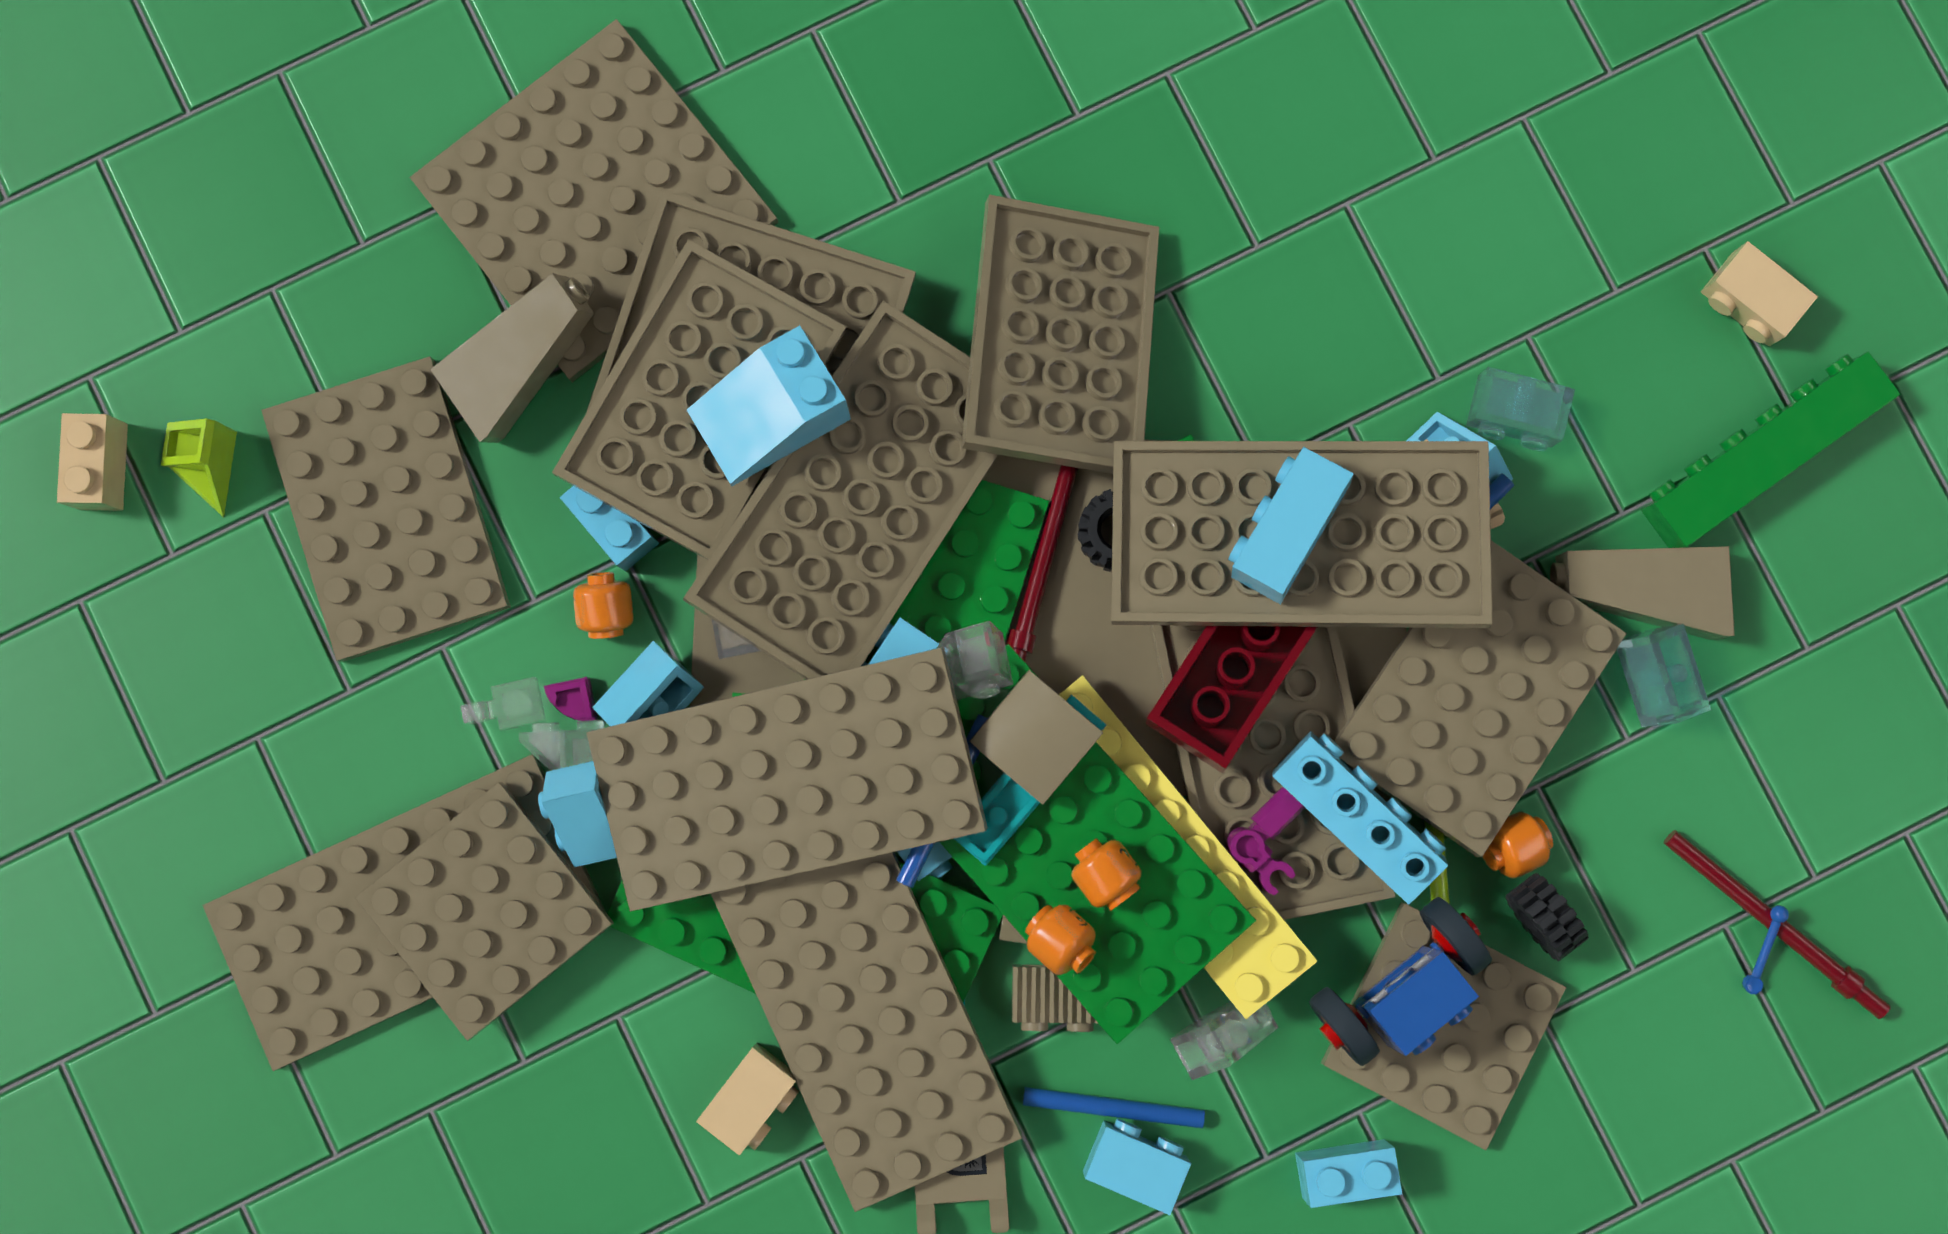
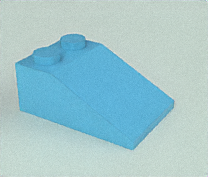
M800 325L760 347L687 409L688 414L731 487L851 419L846 399Z

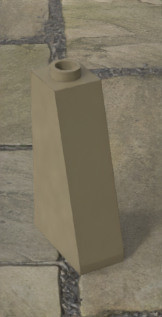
M552 273L430 369L479 442L498 443L505 438L594 315V312L586 302L589 299L586 289L574 277L570 278Z
M1729 546L1566 551L1555 556L1556 563L1551 565L1550 581L1590 609L1709 640H1719L1735 636Z

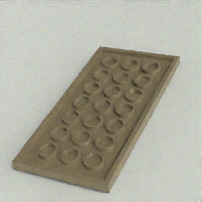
M882 301L832 376L846 399L851 419L772 465L684 596L683 601L804 679L862 666L998 455L961 448L970 357L893 306Z
M1114 441L1112 625L1490 628L1493 624L1488 441ZM1305 447L1354 474L1349 489L1280 605L1231 578L1234 563L1229 561L1228 558L1239 538L1243 535L1249 539L1258 523L1252 521V517L1264 496L1266 495L1273 499L1281 484L1275 481L1287 457L1290 456L1296 459L1301 449Z
M1150 625L1164 690L1206 626ZM1337 627L1317 628L1223 774L1175 743L1187 802L1226 850L1227 837L1231 831L1239 827L1248 828L1253 823L1251 817L1283 787L1272 777L1273 769L1310 731L1318 738L1325 733L1335 741L1355 711ZM1306 808L1273 840L1268 838L1265 841L1273 850L1271 858L1279 859L1289 864L1296 875L1291 879L1282 870L1272 872L1270 883L1278 890L1275 896L1265 891L1260 885L1257 871L1250 873L1234 858L1284 920L1395 897V892Z
M944 647L586 732L630 911L985 832L988 829Z
M531 754L202 905L272 1071L285 1067L433 998L355 897L498 782L504 783L604 909L586 866H573L567 852L561 851L558 848L555 839V829L550 819H545L541 814L538 795L540 792H543L546 775L536 754Z
M895 852L711 893L855 1212L1022 1139L1020 1127L910 887L896 880L902 868Z

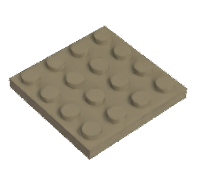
M503 782L495 784L355 897L467 1041L475 1037L614 924L612 919Z
M1400 903L1350 1003L1354 1008V1001L1422 946L1431 948L1430 944L1434 942L1432 934L1424 924L1419 910L1406 903ZM1488 946L1486 948L1491 955L1492 961L1486 968L1474 976L1464 971L1454 960L1449 959L1479 997L1470 1004L1473 1010L1466 1018L1453 1026H1450L1447 1022L1434 1033L1436 1041L1425 1051L1418 1055L1410 1052L1407 1056H1404L1388 1047L1370 1023L1363 1018L1368 1025V1032L1379 1047V1054L1369 1063L1360 1066L1342 1047L1336 1050L1330 1044L1321 1064L1472 1144L1487 1150L1566 989L1565 986Z

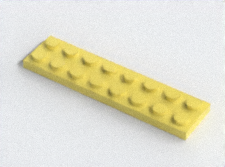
M1082 675L1059 695L1065 701L1070 695H1073L1107 724L1102 731L1103 734L1096 742L1256 919L1248 929L1204 967L1238 1011L1247 1019L1314 965L1317 959Z

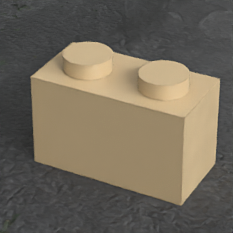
M1749 241L1731 253L1701 290V293L1709 299L1708 302L1715 311L1725 316H1731L1744 326L1743 331L1749 338L1758 343H1765L1768 346L1785 338L1818 297Z
M62 413L57 503L78 510L123 511L127 423L107 414Z
M756 1043L696 1122L739 1156L747 1145L756 1150L771 1130V1127L765 1121L775 1108L783 1114L799 1093L793 1087L796 1080L787 1065Z

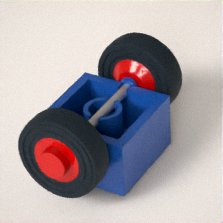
M1440 897L1433 899L1420 911L1424 924L1432 934L1434 942L1430 944L1431 948L1422 946L1354 1001L1355 1008L1351 1004L1344 1002L1329 987L1320 990L1309 1001L1311 1008L1323 1023V1026L1319 1029L1336 1050L1342 1047L1360 1066L1369 1063L1380 1052L1377 1043L1368 1032V1025L1363 1018L1370 1023L1388 1047L1407 1056L1410 1052L1418 1055L1425 1051L1436 1041L1434 1033L1447 1022L1450 1026L1459 1023L1473 1010L1470 1004L1479 996L1449 959L1454 960L1464 971L1474 976L1491 963L1492 958L1480 939L1479 935H1481V932L1474 922L1465 913L1459 914L1448 902Z

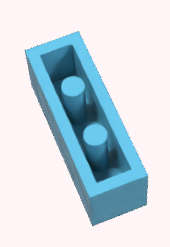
M1305 447L1301 449L1296 459L1288 456L1275 481L1281 484L1273 499L1266 495L1264 496L1252 517V521L1258 523L1249 539L1243 535L1239 538L1228 558L1229 561L1234 563L1231 578L1281 605L1349 489L1354 473Z

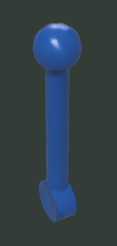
M1777 905L1771 909L1770 916L1772 922L1752 974L1747 975L1743 979L1742 985L1750 994H1758L1763 989V982L1760 979L1781 923L1786 922L1789 918V912L1784 906Z

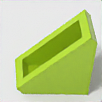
M207 418L167 423L161 466L169 467L224 518L237 431Z

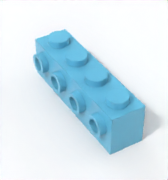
M1310 731L1273 769L1272 777L1409 905L1448 867L1446 858L1442 855L1447 848L1429 830L1425 829L1420 834L1407 821L1412 815L1395 798L1391 797L1386 802L1373 789L1378 783L1362 767L1358 765L1352 770L1339 759L1344 751L1328 735L1324 733L1318 738Z

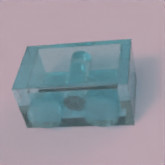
M1488 367L1478 375L1466 426L1478 429L1477 434L1488 439L1503 440L1504 436L1521 440L1520 445L1527 449L1546 451L1547 447L1552 448L1563 441L1575 389Z
M1684 624L1646 630L1622 640L1617 648V653L1641 727L1676 724L1711 710Z

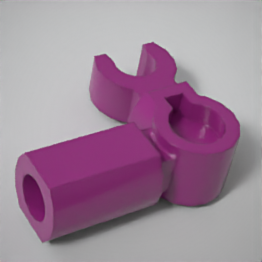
M1284 787L1275 793L1251 817L1253 823L1248 828L1239 827L1234 829L1227 837L1226 842L1230 855L1238 860L1250 873L1257 871L1260 885L1265 891L1274 896L1278 893V890L1270 883L1272 872L1282 870L1291 879L1296 875L1289 864L1282 860L1271 858L1273 850L1265 841L1268 838L1273 840L1305 809Z

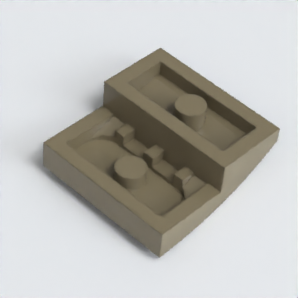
M1028 670L969 741L1043 805L1103 732L1034 673Z

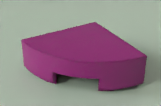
M589 677L543 686L550 703L565 716L584 722L598 721L597 712L592 708L595 705Z

